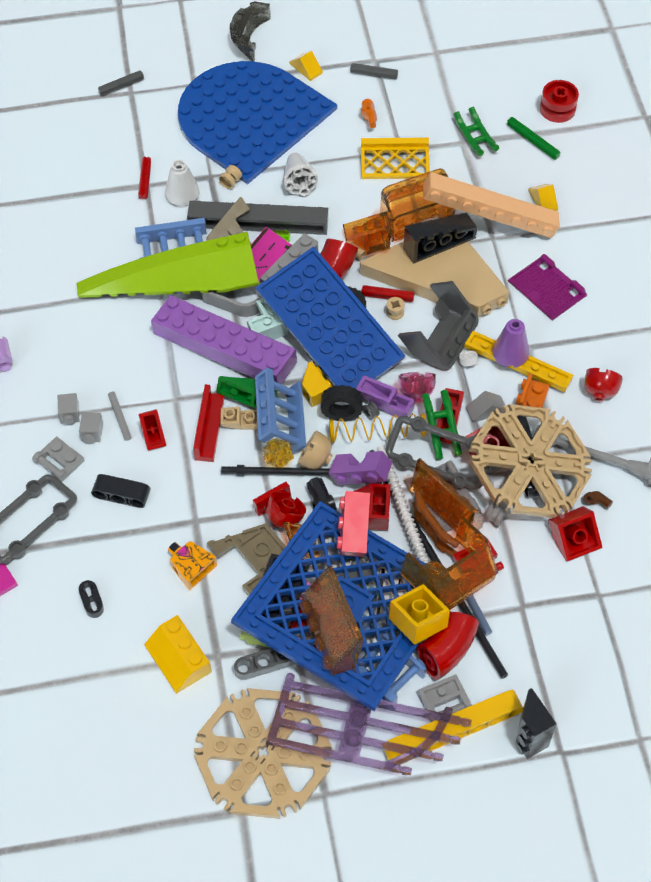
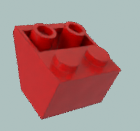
M371 483L353 491L370 493L368 529L370 530L389 529L391 484Z

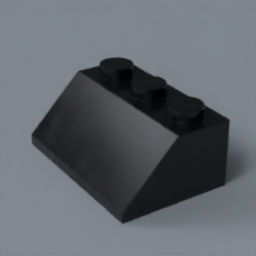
M532 688L527 692L515 741L517 750L521 755L524 754L527 759L549 747L557 725Z

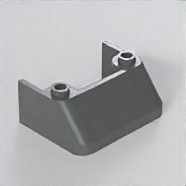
M453 281L432 283L430 285L439 298L435 311L440 321L428 340L421 331L398 334V337L414 357L441 369H450L454 365L465 346V342L472 331L476 329L479 322L477 313Z

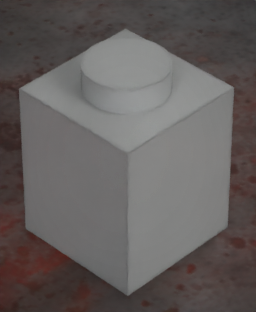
M77 394L57 395L60 423L73 424L80 422Z
M82 412L79 427L81 441L87 443L100 442L103 429L101 413Z

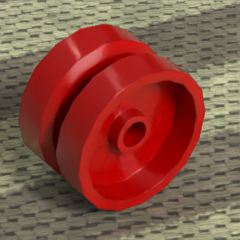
M565 80L548 82L544 86L541 96L540 112L542 116L555 123L571 120L575 116L579 97L577 87Z

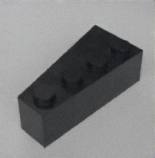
M467 212L406 225L403 249L414 264L476 239L477 226Z

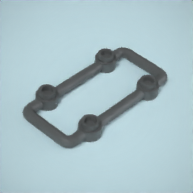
M400 416L397 418L385 448L389 459L398 462V465L403 469L413 467L451 481L458 489L467 487L477 490L483 486L479 478L474 482L468 480L467 476L463 473L452 474L413 460V457L408 453H401L399 455L393 452L403 423L410 425L417 433L427 431L466 445L468 450L476 436L466 438L427 424L425 419L419 416L415 418ZM490 466L484 467V472L486 473V475L488 474Z
M47 474L39 480L29 481L26 484V491L0 512L1 522L28 498L40 496L42 486L47 482H50L69 498L65 503H56L53 506V513L21 541L15 540L11 542L8 547L9 551L4 556L0 555V564H6L13 558H21L26 552L25 547L57 519L64 520L69 516V509L77 502V495L55 476Z

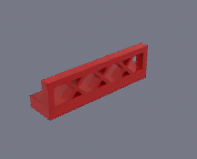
M208 384L204 385L193 451L195 461L214 462L221 423V408L224 406L225 396L211 393V386Z

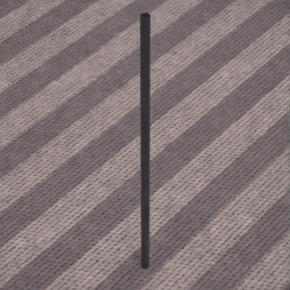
M412 514L411 518L414 519L413 523L416 524L415 528L418 529L417 533L420 534L419 538L422 539L420 543L424 544L423 548L426 549L425 552L428 554L434 567L450 577ZM455 588L452 597L462 613L474 617L458 589ZM478 626L476 633L478 641L500 678H506L508 676L507 671L480 626Z

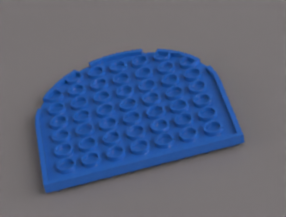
M238 61L213 67L191 81L179 100L178 120L181 131H183L187 141L195 149L225 170L229 165L239 168L242 172L240 180L248 185L335 112L337 104L281 68L261 62Z

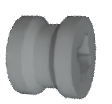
M493 502L484 519L486 521H493L499 527L504 521L507 512L505 508H500Z

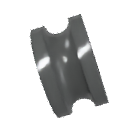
M369 401L368 405H363L362 410L369 420H373L374 416L380 415L379 409L374 402Z

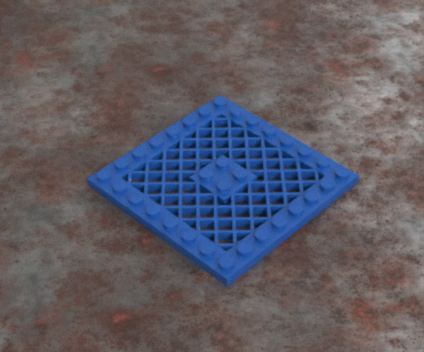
M320 501L232 617L231 623L375 712L419 645V643L414 645L396 625L392 626L387 609L390 601L399 597L398 590L406 589V592H409L411 588H417L424 584L445 605L457 587L458 582L368 530L367 552L365 555L368 557L369 563L360 564L357 556L340 555V549H337V537H340L341 529H338V519L341 517V513ZM333 536L335 542L325 543L324 537ZM320 539L321 544L314 545ZM336 548L338 554L329 556L327 549ZM323 550V557H314L313 551ZM309 552L310 559H304ZM354 558L355 565L346 566L345 559ZM340 560L341 567L332 568L331 562ZM326 563L327 569L318 570L317 564ZM312 565L313 571L304 572L302 566ZM385 566L386 573L377 574L376 568ZM298 567L299 573L293 574ZM371 569L373 575L363 576L362 570ZM357 571L359 577L349 578L348 572ZM334 574H344V577L339 575V577L335 581ZM329 575L331 582L321 583L320 576ZM315 577L317 584L307 585L306 579ZM402 577L404 583L395 585L393 578ZM388 579L390 586L381 587L379 580ZM301 580L302 586L293 587L291 581ZM375 581L376 588L367 589L365 582ZM287 582L288 588L282 589L285 583ZM330 588L326 595H324L323 589ZM309 591H319L320 597L310 598ZM304 592L306 599L296 600L295 594ZM392 592L394 598L385 600L383 593ZM373 594H378L380 601L373 602L375 597ZM290 595L291 601L282 603L280 596ZM276 597L277 604H271ZM319 603L318 611H314L312 604ZM308 605L309 612L299 614L298 607ZM382 607L383 614L374 615L373 608ZM293 608L295 614L285 616L283 609ZM368 609L369 616L362 617ZM279 610L280 617L270 618L269 611ZM325 616L327 623L317 624L315 617ZM311 618L312 625L303 627L301 620ZM386 620L387 627L378 628L376 621ZM297 621L298 628L288 629L287 622ZM371 622L373 629L363 630L362 623ZM278 623H282L283 628L280 627V626L277 625V624H278ZM356 625L358 626V632L349 633L348 628L353 630ZM343 627L345 634L335 635L333 628ZM329 629L330 636L320 637L319 630ZM314 631L316 638L306 640L304 633ZM401 631L398 637L396 638L394 632ZM389 633L391 640L381 641L380 634ZM294 634H300L301 639ZM375 635L377 642L367 644L366 636ZM361 637L362 645L353 646L351 639ZM346 640L348 647L338 649L337 641ZM332 642L333 650L324 651L322 644ZM312 645H318V649L314 648ZM389 646H391L390 649L388 650V652H387L386 655H385V651H384V648H383V647H389ZM378 648L380 656L371 657L369 650ZM364 651L366 658L356 659L355 652ZM350 653L352 661L342 662L340 655ZM329 656H336V660L332 659ZM380 662L376 670H374L373 663ZM368 664L370 672L360 673L358 666ZM348 667H354V671L350 670Z

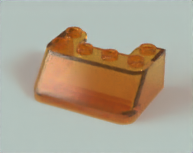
M442 168L430 171L448 177L446 171ZM430 172L388 185L381 191L380 224L391 242L404 238L406 225L419 223L436 216L443 218L455 215L456 209L423 199V183Z

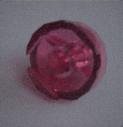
M419 372L402 373L398 375L399 389L404 396L414 399L415 402H422L423 394L428 393L430 396L433 393L436 385V374L425 372V375L419 374Z

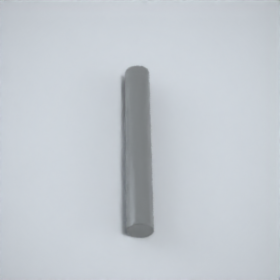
M114 391L109 392L108 397L124 440H130L132 437Z

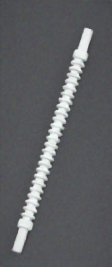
M383 445L377 447V451H383L387 455ZM392 463L386 481L389 482L388 484H391L390 491H393V500L396 501L395 505L398 506L397 510L400 511L401 520H404L403 525H406L404 529L408 530L406 534L410 535L408 539L411 540L410 544L413 545L412 549L415 550L414 555H417L416 558L431 566L428 563L429 558H426L428 554L424 553L426 549L422 548L424 544L420 543L422 539L419 538L420 534L417 533L418 529L415 528L416 524L413 523L414 519L411 518L412 514L409 513V505L406 503L407 500L404 499L405 495L402 494L403 490L400 489L401 485L398 484V476L395 474L396 471L393 470L394 465Z

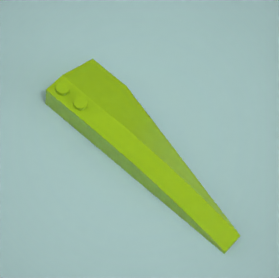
M248 232L149 255L108 269L76 284L78 297L87 298L102 297L103 294H109L111 297L118 296V294L136 296V293H144V295L174 294L175 292L190 294L191 291L209 293V290H217V293L259 285L249 235Z

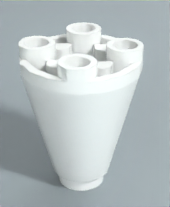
M292 152L289 154L284 173L285 188L292 194L307 196L316 187L318 175L301 154Z
M178 159L173 161L165 195L170 203L178 205L180 208L187 207L189 201H195L199 197L200 192L185 161Z

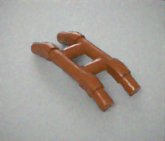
M415 492L416 501L412 502L414 518L433 540L437 549L452 557L457 551L449 545L457 548L460 541L453 538L441 527L428 510L422 492Z

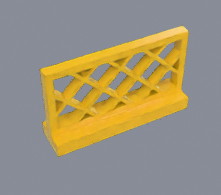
M429 137L361 138L362 179H426L430 173ZM425 152V157L421 160L415 156L417 153ZM365 153H372L375 156L369 160L365 157ZM383 153H390L392 156L386 160L381 155ZM400 153H407L409 156L403 160L398 155ZM394 158L400 162L396 168L390 163ZM411 158L418 162L414 167L407 163ZM376 159H380L383 162L379 168L373 164ZM387 165L392 171L384 173L382 169ZM404 165L409 171L401 173L399 169ZM421 165L426 169V173H419L416 169ZM371 166L375 171L373 173H365V169Z

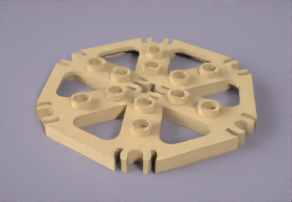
M508 404L502 407L503 413H500L498 408H496L494 412H491L469 449L470 452L477 454L471 455L469 461H471L470 465L492 502L495 501L496 497H499L496 505L498 506L500 502H505L507 504L506 512L513 506L510 512L513 514L554 518L561 514L559 508H562L565 513L570 511L592 475L590 474L592 469L585 467V465H590L592 460L568 419L563 425L565 417L563 416L560 420H556L554 417L556 411H553L549 416L548 414L551 409ZM517 416L538 418L541 421V426L532 440ZM491 427H498L510 447L487 445L483 443V440ZM562 434L573 447L575 455L548 451L557 436ZM529 457L534 461L533 464H531L530 460H527ZM484 467L511 468L513 471L503 487L496 489L484 472ZM551 473L572 475L576 478L577 484L569 496L564 495ZM530 480L545 503L543 508L522 506L519 502V498Z
M247 688L249 696H247L245 690L242 689L241 699H236L232 693V703H230L227 696L197 733L196 743L203 744V747L199 749L194 748V757L212 800L214 801L216 798V805H219L223 800L228 802L224 807L226 812L229 811L230 814L281 819L278 814V810H280L281 815L285 818L287 817L285 809L291 807L294 813H297L296 802L301 810L329 773L331 761H325L323 758L325 756H332V746L313 705L309 708V701H306L304 705L298 704L301 699L299 694L295 696L293 692ZM258 699L282 701L284 704L283 709L265 730L255 708V701ZM226 712H233L245 739L216 736L212 731ZM303 719H308L311 722L318 737V742L314 745L285 743ZM267 748L268 755L263 754L259 757V749L264 750ZM209 759L241 762L223 784H217L214 781L208 767ZM282 766L314 769L315 773L302 791L295 792L292 790ZM261 775L272 799L271 804L259 806L243 803L242 798Z

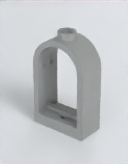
M258 285L243 288L259 296L250 303H240L217 294V290H209V293H202L204 303L241 317H251L258 314L260 311L256 306V301L262 299V297L256 291Z

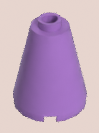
M511 319L506 323L493 345V357L500 365L504 367L514 366L515 368L523 365L528 360L530 349L524 323L518 319Z

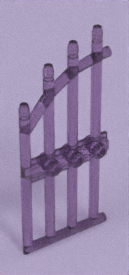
M287 673L266 744L393 773H402V775H411L412 768L401 766V764L417 757L433 759L438 762L443 761V754L433 753L428 749L437 741L460 745V737L450 736L443 733L447 723L471 727L472 720L452 715L453 709L451 707H445L443 713L385 700H382L377 708L439 721L435 730L431 731L371 718V709L342 691L294 681L295 675ZM293 689L351 702L349 713L288 700L290 691ZM285 708L344 720L346 724L344 731H338L284 719L283 714ZM367 726L426 738V740L415 748L365 737ZM279 727L341 740L339 749L336 751L277 738ZM362 745L401 753L402 755L385 762L360 756Z

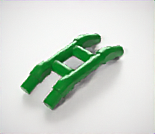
M474 106L468 109L473 122L472 125L466 126L459 111L453 113L458 129L462 132L475 154L479 156L484 154V151L478 145L481 142H485L494 151L499 150V146L483 126ZM479 130L481 136L473 138L470 132Z
M448 390L440 392L445 410L433 412L429 394H423L422 399L428 424L437 427L435 419L447 417L449 428L444 430L458 434ZM431 433L435 458L442 459L443 454L439 438L441 436ZM452 441L454 455H462L461 444Z

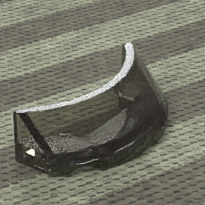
M251 2L249 7L245 9L240 8L234 14L230 23V36L233 43L254 62L256 43H251L250 37L257 27L270 20L269 3Z

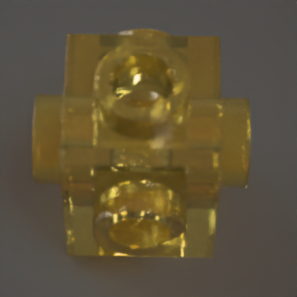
M274 438L268 441L267 445L262 448L264 452L263 458L266 463L277 468L285 466L294 459L291 452L292 449L287 441Z

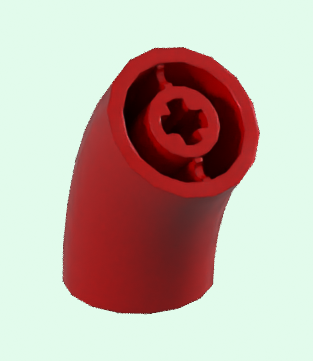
M326 239L320 254L343 280L350 270L359 248L344 241Z
M450 611L448 627L428 637L418 645V657L424 662L426 672L431 678L439 680L453 670L465 657L478 630L479 621L476 618L464 613Z

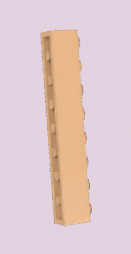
M433 172L429 173L423 183V199L549 238H552L560 227L558 211Z

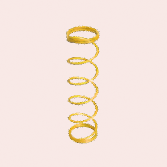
M421 412L420 417L426 421L425 413ZM395 414L392 416L389 425L388 436H386L381 419L378 416H375L372 423L370 438L368 437L363 420L360 417H358L355 421L352 440L350 438L347 426L342 418H340L337 423L335 434L333 419H330V441L331 443H335L340 420H342L348 438L352 442L354 439L358 419L361 420L366 437L370 441L372 438L373 427L376 418L379 419L384 436L388 440L392 420L394 416L396 418H398V416ZM407 425L405 435L403 432V428L401 427L402 435L404 438L407 437L409 425ZM427 431L421 432V436L426 437Z

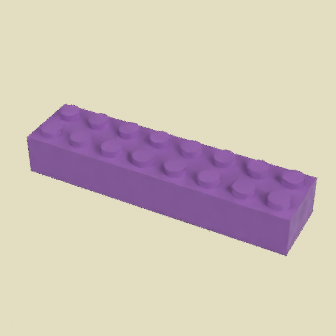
M172 295L169 296L151 319L155 335L254 379L258 373L266 368H270L273 370L274 381L282 384L297 363L295 348Z

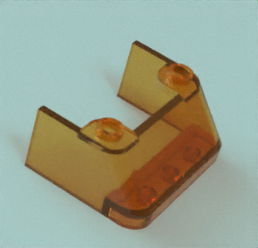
M464 517L460 521L455 539L460 541L459 544L470 554L446 569L441 563L436 561H430L422 565L408 552L401 570V575L414 588L424 584L449 610L491 583L497 575V567L488 539Z

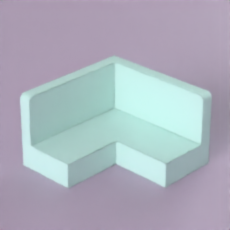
M263 299L257 300L256 306L261 316L248 320V328L272 339L287 335L288 329Z

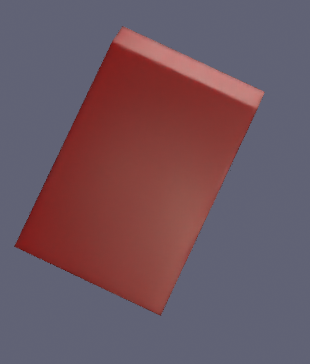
M157 409L139 413L141 430L148 451L167 446Z

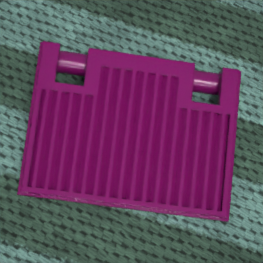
M542 254L540 258L508 279L510 284L552 321L587 296L585 288L576 280L572 281L546 254ZM543 263L548 265V268L545 270L540 267ZM575 289L578 292V294L576 296H573L569 292Z

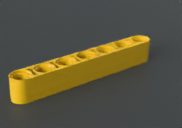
M508 690L384 742L382 748L390 765L397 766L512 718L522 712L523 706L515 690Z

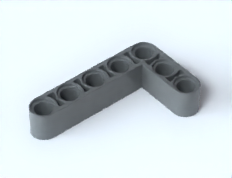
M310 594V598L317 597L316 595ZM319 603L315 604L316 607L313 609L314 611H318L317 608ZM301 606L302 613L309 612L306 606ZM325 616L315 617L316 621L321 624L327 623ZM311 618L304 619L306 626L312 624ZM329 629L319 630L320 637L330 636ZM314 631L308 632L309 636L305 637L306 640L316 638ZM332 642L328 643V647L323 648L324 651L331 650ZM312 645L314 648L318 649V645ZM269 648L238 658L235 661L234 670L238 679L248 680L297 664L290 659L281 660L278 657L280 653ZM264 658L270 662L267 666H261L258 663L260 659ZM241 665H247L249 670L247 672H240L238 668Z

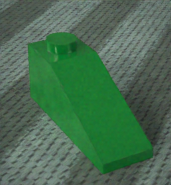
M218 377L216 393L257 409L255 379ZM274 389L275 397H277L278 391Z

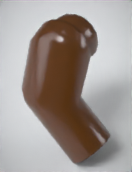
M599 491L588 492L583 498L584 502L588 505L601 504L607 509L613 504L611 499Z

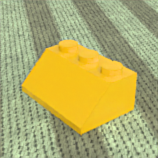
M178 615L159 625L144 644L176 694L212 673L209 660Z

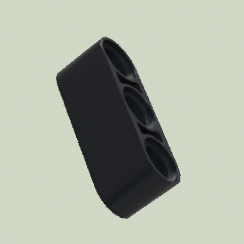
M98 474L91 494L101 500L143 508L151 488L142 482Z

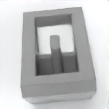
M484 391L466 406V410L472 422L475 423L488 419L491 412H494L496 408H498L500 413H503L502 407L505 403L500 395Z

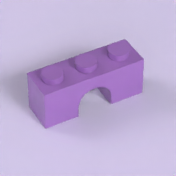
M383 451L367 452L361 463L351 453L338 454L335 456L329 475L339 485L386 482L393 462Z

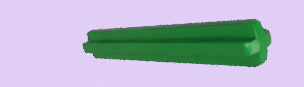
M510 117L507 120L509 127L554 160L559 158L561 152L514 117Z

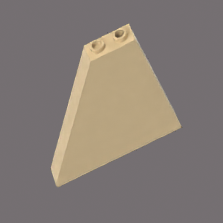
M403 241L360 262V274L362 276L400 290L413 291L415 295L436 303L439 298L430 285L432 283L453 281L478 317L487 315L492 310L498 307L501 308L508 303L509 291L469 242L413 264L403 249Z

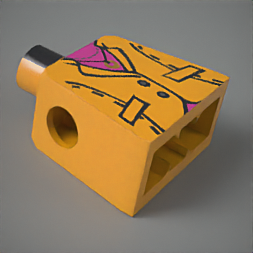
M192 541L187 542L183 547L174 542L168 548V552L173 555L170 558L171 568L188 590L194 588L217 566L216 556Z

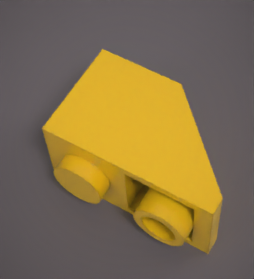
M311 361L307 365L302 382V395L309 405L314 407L321 403L323 391L332 387L329 380L324 379L321 369L318 366L316 367Z

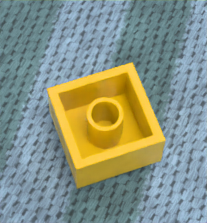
M424 584L390 601L389 619L414 645L448 627L450 610Z

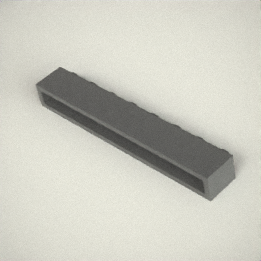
M189 201L187 220L205 218L206 229H213L235 202ZM246 203L250 208V212L236 220L243 231L262 232L267 227L277 233L327 235L329 208Z

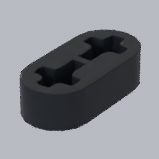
M91 580L83 581L78 589L85 611L89 617L98 618L103 614L104 606L97 586ZM88 587L90 588L92 596L89 597L86 592V588ZM91 602H95L96 611H93Z

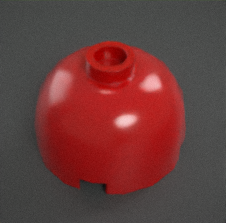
M600 368L587 369L584 386L587 392L594 396L595 400L605 401V399L617 395L622 385V375L606 369V372H599Z
M274 491L266 504V515L273 526L288 529L295 527L302 521L306 513V507L300 499L296 497L294 500L289 497L290 493L284 491Z

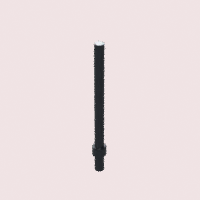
M245 465L221 466V474H236L237 476H245V474L330 476L329 471L331 468L307 469L245 467Z

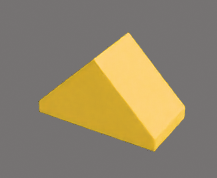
M312 51L302 53L289 61V64L309 81L323 74Z
M541 184L528 189L536 205L558 211L553 184Z

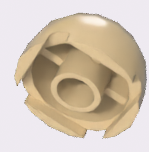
M316 430L307 442V446L302 451L297 462L307 469H319L324 463L328 465L333 457L330 454L332 449L330 440Z

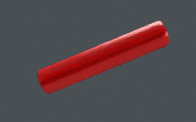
M144 156L141 162L138 191L140 199L148 198L151 158L149 156Z
M363 285L361 290L364 296L384 299L398 297L407 302H413L415 296L413 291Z

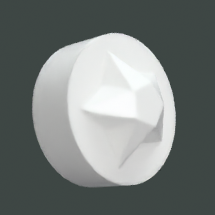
M464 351L459 356L460 364L463 366H473L478 363V354L475 351Z

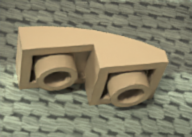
M240 407L221 408L220 424L223 427L257 430V410L241 411Z

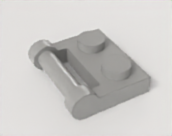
M57 436L32 457L35 463H40L61 482L85 461L82 455ZM49 456L59 465H61L64 469L60 470L54 464L48 461L46 457Z
M457 674L418 689V694L431 722L472 706ZM460 698L461 703L436 713L434 708Z

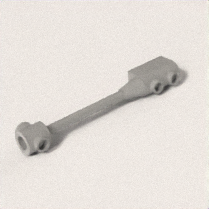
M541 424L537 425L534 436L540 428ZM558 436L551 446L552 448L554 445H559L574 450L568 440ZM585 446L590 456L625 467L627 470L642 477L643 480H646V485L651 487V458L649 463L626 460Z

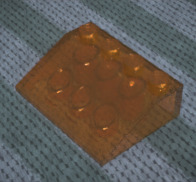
M419 458L416 462L410 490L413 493L421 491L425 504L467 541L483 527L485 517L480 510L475 509L464 496H461L451 484L441 478L437 471L433 470Z
M329 566L304 592L300 607L303 614H306L309 619L307 621L309 630L314 632L316 647L319 651H322L324 656L323 664L326 669H329L332 676L356 668L364 640L332 566Z

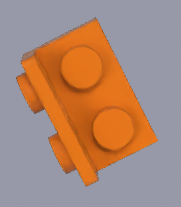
M529 373L528 378L522 381L521 389L523 392L522 394L518 393L515 404L543 408L550 385L532 380L533 374Z

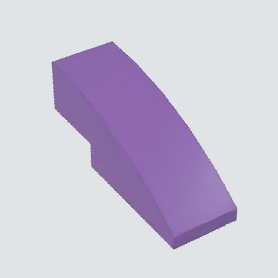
M365 375L356 387L364 399L374 402L379 409L392 416L395 414L398 418L400 416L409 417L415 408L414 399L399 394L398 389Z

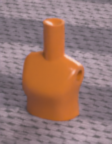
M365 99L361 103V114L369 122L370 128H375L377 114L374 103L371 99Z

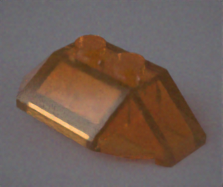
M385 211L343 224L346 241H353L356 246L366 251L365 255L390 249L394 233L391 212Z

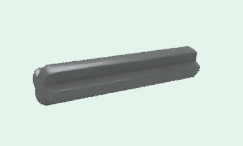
M352 63L350 67L351 73L397 79L398 77L397 69Z
M141 70L99 86L98 92L101 96H104L143 80L144 75Z

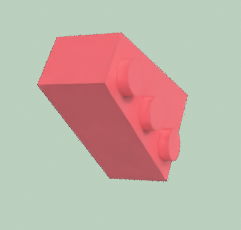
M346 491L344 496L340 497L339 509H341V517L338 519V529L341 530L340 537H337V549H340V555L364 557L366 555L370 493Z

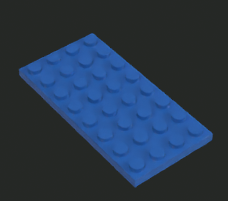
M314 246L256 287L258 294L334 386L344 385L356 388L364 375L376 380L405 358V354Z

